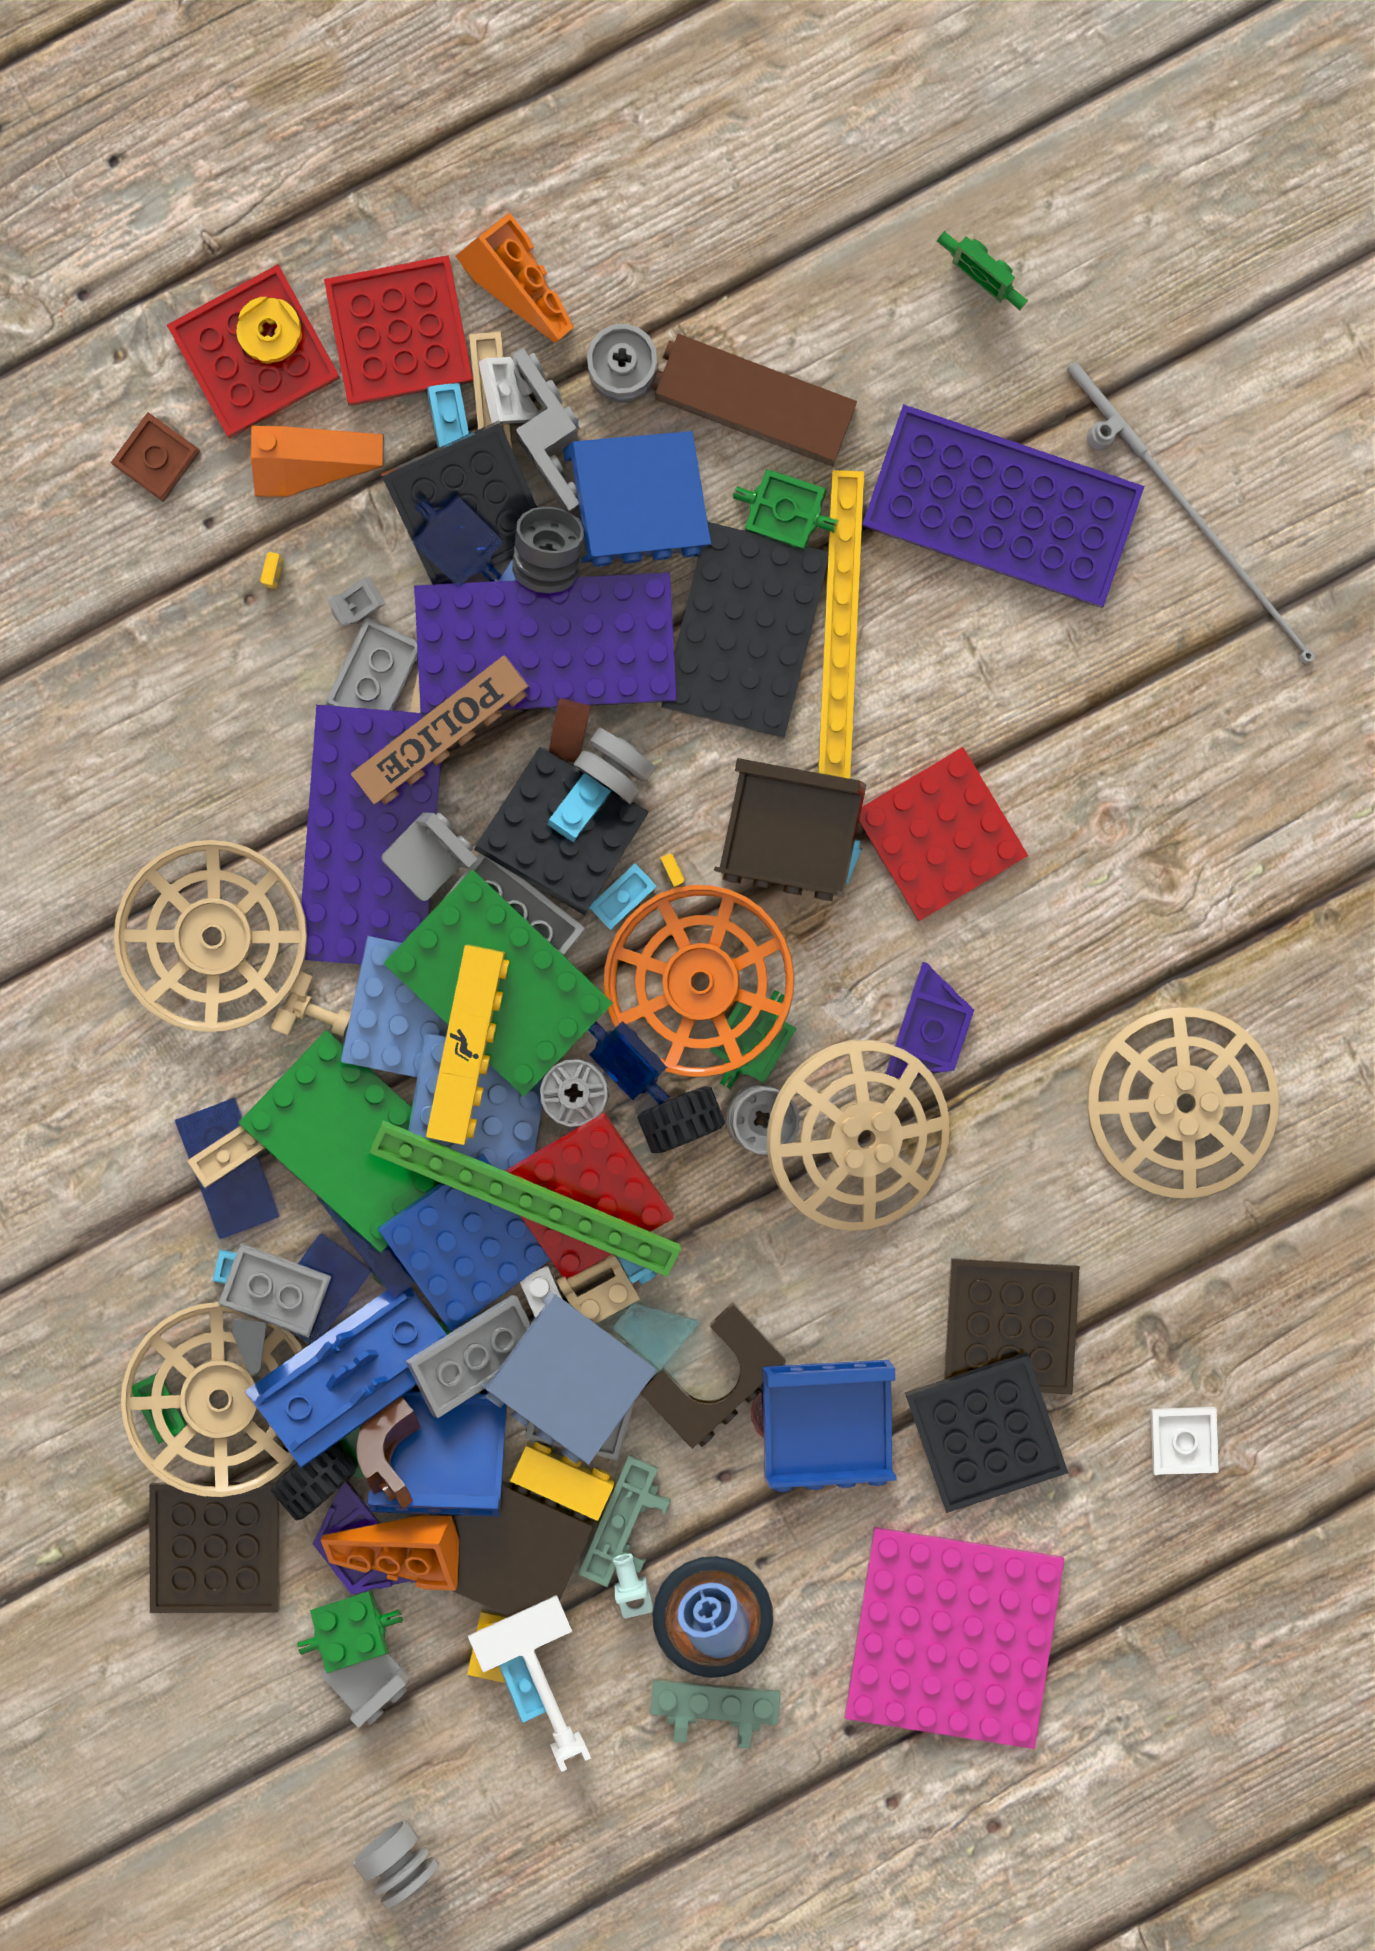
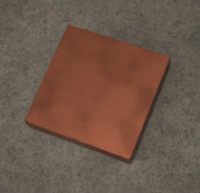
M147 412L110 463L164 502L198 456L200 449Z

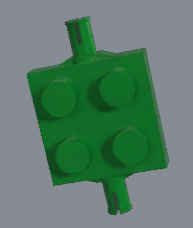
M946 231L939 236L936 242L951 253L950 255L953 257L952 263L1001 303L1003 299H1006L1019 311L1026 305L1028 299L1018 293L1012 285L1015 276L1012 275L1013 270L1004 261L1000 259L995 261L987 254L988 249L977 239L971 241L967 236L958 243Z
M766 469L762 482L755 489V492L737 486L735 488L736 493H733V499L750 504V514L744 528L746 531L762 535L803 551L806 550L810 536L817 527L835 533L839 520L821 515V507L827 493L826 488Z
M774 989L770 999L775 1001L780 992ZM782 993L777 1002H783L784 995ZM741 1002L736 1004L727 1020L731 1030L744 1020L752 1006ZM761 1010L751 1027L735 1039L742 1056L750 1052L766 1037L774 1026L778 1015ZM785 1022L782 1030L766 1050L741 1068L725 1073L719 1083L725 1086L732 1075L726 1086L731 1090L740 1073L751 1075L765 1083L797 1028ZM724 1045L710 1048L709 1051L722 1058L725 1063L730 1062Z
M367 1591L312 1609L310 1613L315 1628V1637L298 1641L297 1647H304L298 1649L301 1655L318 1649L322 1655L326 1673H332L387 1655L389 1651L385 1640L386 1627L402 1623L403 1617H396L402 1615V1613L397 1609L382 1615L376 1606L373 1591Z

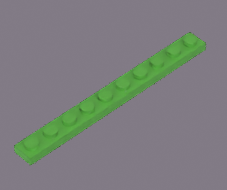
M384 1120L369 1151L373 1155L668 1277L681 1250V1245Z

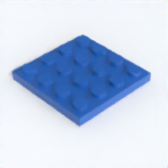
M483 1153L475 1158L491 1165ZM443 1183L434 1187L377 1228L450 1331H453L551 1260L520 1215Z

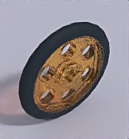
M718 1556L700 1557L686 1562L675 1569L662 1583L655 1597L652 1612L653 1629L658 1644L665 1655L679 1668L693 1675L707 1678L725 1677L740 1672L752 1664L764 1651L771 1636L773 1626L772 1602L760 1578L747 1566L733 1559ZM726 1578L732 1583L731 1591L737 1600L741 1603H749L754 1609L752 1616L749 1618L751 1624L749 1638L743 1648L730 1657L718 1659L706 1655L700 1656L695 1653L693 1645L685 1632L677 1631L673 1627L672 1621L678 1616V1608L681 1600L684 1598L682 1592L687 1585L694 1584L698 1586L709 1582L715 1583L718 1579Z

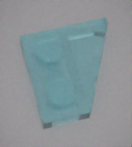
M632 1303L611 1328L657 1369L661 1370L700 1322L696 1319Z

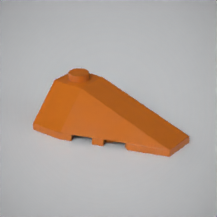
M509 212L455 257L477 284L552 342L556 343L574 326L558 294L549 289L544 279L547 272L543 265H537L531 253L534 246L530 238Z
M251 426V464L255 496L290 497L310 488H318L326 485V483L345 477L350 478L382 468L384 435L286 426Z
M420 1515L326 1534L321 1538V1543L331 1564L367 1573L370 1569L386 1573L387 1579L397 1581L399 1577L416 1581L415 1587L422 1589L455 1591L457 1588L459 1537L451 1516Z

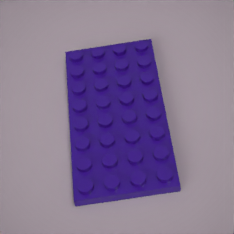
M903 404L862 527L1103 608L1145 486Z
M670 572L578 577L571 587L555 593L533 591L524 587L517 580L414 586L421 714L430 713L504 655L507 656L530 687L524 690L528 696L514 707L508 703L499 711L557 708L560 698L590 706L677 702Z
M316 704L301 902L306 917L308 936L304 960L361 965L367 936L403 943L430 914L431 897L426 901L419 900L383 863L381 857L423 812L434 813L435 815L438 813L441 763L437 766L433 762L422 769L425 773L422 778L411 786L406 781L397 788L400 794L386 805L382 801L374 805L351 775L353 771L427 714Z

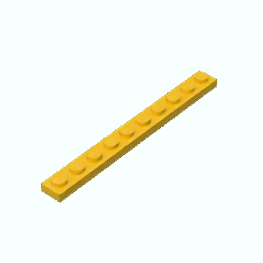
M832 470L830 518L839 520L835 533L829 531L818 773L850 779L864 471Z

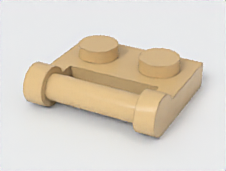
M613 1254L568 1279L560 1277L557 1279V1283L569 1304L595 1324L640 1300L617 1256ZM612 1268L616 1276L579 1296L576 1295L573 1288Z

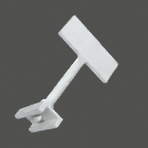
M556 1595L470 1634L468 1638L483 1672L518 1656L523 1657L555 1731L553 1733L555 1742L550 1744V1747L561 1772L567 1770L564 1760L572 1758L578 1753H582L585 1761L591 1759L579 1731L573 1734L571 1727L566 1726L535 1653L536 1648L572 1632Z

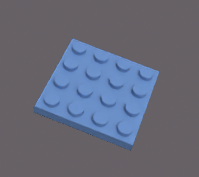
M367 936L340 1061L418 1077L425 1033L446 1036L449 1025L384 964L402 943Z
M425 1033L408 1129V1131L427 1138L426 1133L446 1036ZM489 1064L487 1074L480 1075L478 1087L484 1088L480 1107L474 1106L472 1119H477L474 1138H468L465 1145L432 1138L427 1139L472 1158H476L483 1153L492 1166L505 1171L535 1152L543 1106L540 1088L544 1076L523 1097Z

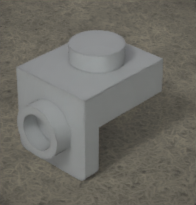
M364 577L343 593L333 595L328 599L334 618L342 626L358 624L386 604L371 577Z

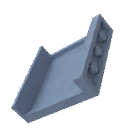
M549 1292L543 1300V1303L546 1305L488 1384L484 1382L482 1387L489 1391L485 1396L499 1408L504 1403L514 1410L511 1416L525 1427L530 1422L538 1427L539 1431L536 1435L551 1446L555 1440L564 1446L562 1454L577 1464L581 1459L589 1465L657 1369L559 1296Z

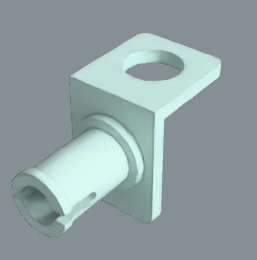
M622 1554L615 1557L613 1563L619 1583L614 1584L616 1604L620 1605L623 1618L626 1619L653 1612V1604L646 1576L637 1577L633 1555ZM644 1598L643 1604L638 1608L629 1607L626 1603Z

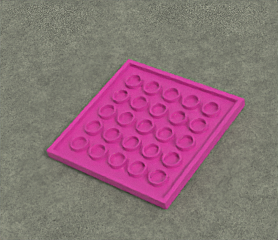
M874 1527L845 1708V1719L1035 1749L1064 1565L1063 1556Z

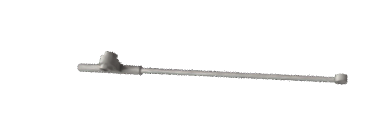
M1077 361L1070 365L1067 371L1107 418L1106 422H1097L1087 432L1088 445L1095 450L1106 449L1114 441L1115 435L1119 433L1135 454L1143 458L1302 651L1299 655V660L1303 664L1310 663L1314 659L1313 652L1306 648L1147 452L1148 448Z

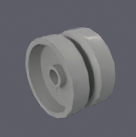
M626 323L611 325L601 330L590 343L587 353L589 377L596 391L606 399L618 403L633 402L645 396L652 388L658 371L656 347L650 336L639 327ZM626 361V367H618V363Z
M599 727L590 742L592 747L603 755L602 759L589 751H582L574 762V766L609 787L620 796V799L631 805L640 791L638 786L627 775L630 774L640 781H648L656 767L628 742L620 737H615Z

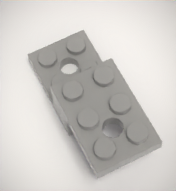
M521 348L512 354L514 363L544 411L516 429L519 443L562 508L571 512L575 517H579L581 514L576 486L572 481L568 484L563 479L566 477L563 472L565 470L556 457L571 442L579 441L577 433L580 430L579 421L569 406L565 409L562 407L561 394L553 381L549 380L546 382L544 380L543 367L534 353L528 355L525 349Z

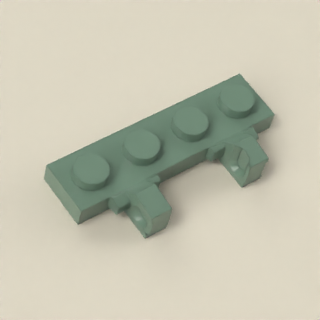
M628 1456L578 1575L608 1587L612 1575L616 1571L613 1559L622 1554H632L636 1572H641L646 1559L634 1557L633 1552L628 1551L631 1544L627 1543V1540L639 1512L645 1513L647 1507L651 1509L655 1507L662 1510L663 1514H666L671 1500L657 1494L659 1487L652 1484L658 1467L634 1456Z
M653 1680L650 1714L667 1716V1724H675L674 1742L686 1743L688 1723H696V1718L731 1721V1726L738 1727L737 1748L750 1749L752 1731H760V1724L778 1725L780 1690Z

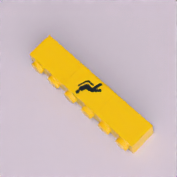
M468 944L464 947L426 1133L427 1138L465 1145L468 1138H474L477 1119H472L474 1106L480 1107L484 1088L478 1087L480 1075H486L488 1071L490 1056L485 1055L487 1042L493 1043L497 1024H493L491 1021L494 1010L500 1011L503 992H499L498 987L500 978L506 980L510 960L504 959L506 952Z

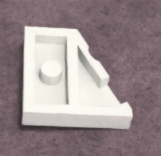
M511 357L485 358L479 361L491 423L498 420L500 424L526 423L544 411L543 409L538 411L530 399L529 394L532 393V390L520 376L519 369Z

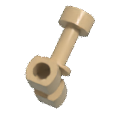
M300 972L283 1009L278 1008L270 1028L290 1036L296 1020H303L307 1015L332 1025V1033L344 1037L347 1032L351 1012L341 1009L336 1014L311 1004L312 997L307 995L314 977Z

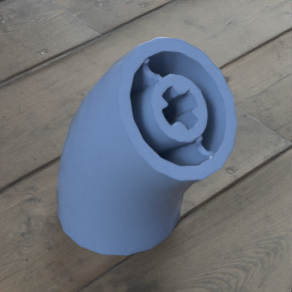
M709 1582L696 1586L681 1600L677 1612L678 1622L697 1650L708 1657L720 1659L730 1657L743 1648L749 1638L750 1619L747 1610L737 1600L730 1588L720 1583Z

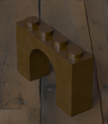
M734 1302L710 1323V1327L735 1353L740 1364L738 1381L728 1394L715 1400L695 1398L686 1392L664 1367L648 1381L640 1393L692 1449L697 1444L701 1447L707 1444L714 1437L715 1433L712 1430L721 1422L724 1425L728 1424L738 1414L736 1408L744 1400L750 1403L761 1393L762 1390L759 1386L763 1383L762 1367L783 1366L786 1362L781 1352Z

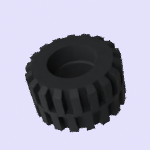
M707 1086L642 1111L637 1116L651 1153L657 1154L721 1129L726 1123L712 1087Z
M336 1443L302 1469L296 1463L273 1484L270 1492L296 1521L301 1520L312 1513L354 1475L357 1465L340 1445Z

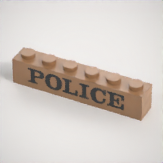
M502 656L351 773L352 777L374 805L380 801L384 805L388 804L400 794L397 788L406 781L410 786L425 775L422 770L431 762L437 766L451 755L448 751L450 747L457 742L460 746H463L474 738L476 734L473 730L482 723L488 727L502 716L499 712L502 707L508 703L514 707L528 696L524 690L530 686L507 656Z

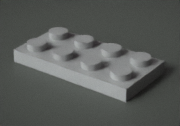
M511 1295L405 1361L432 1416L436 1418L441 1417L485 1389L482 1387V1384L490 1382L531 1324L517 1296Z

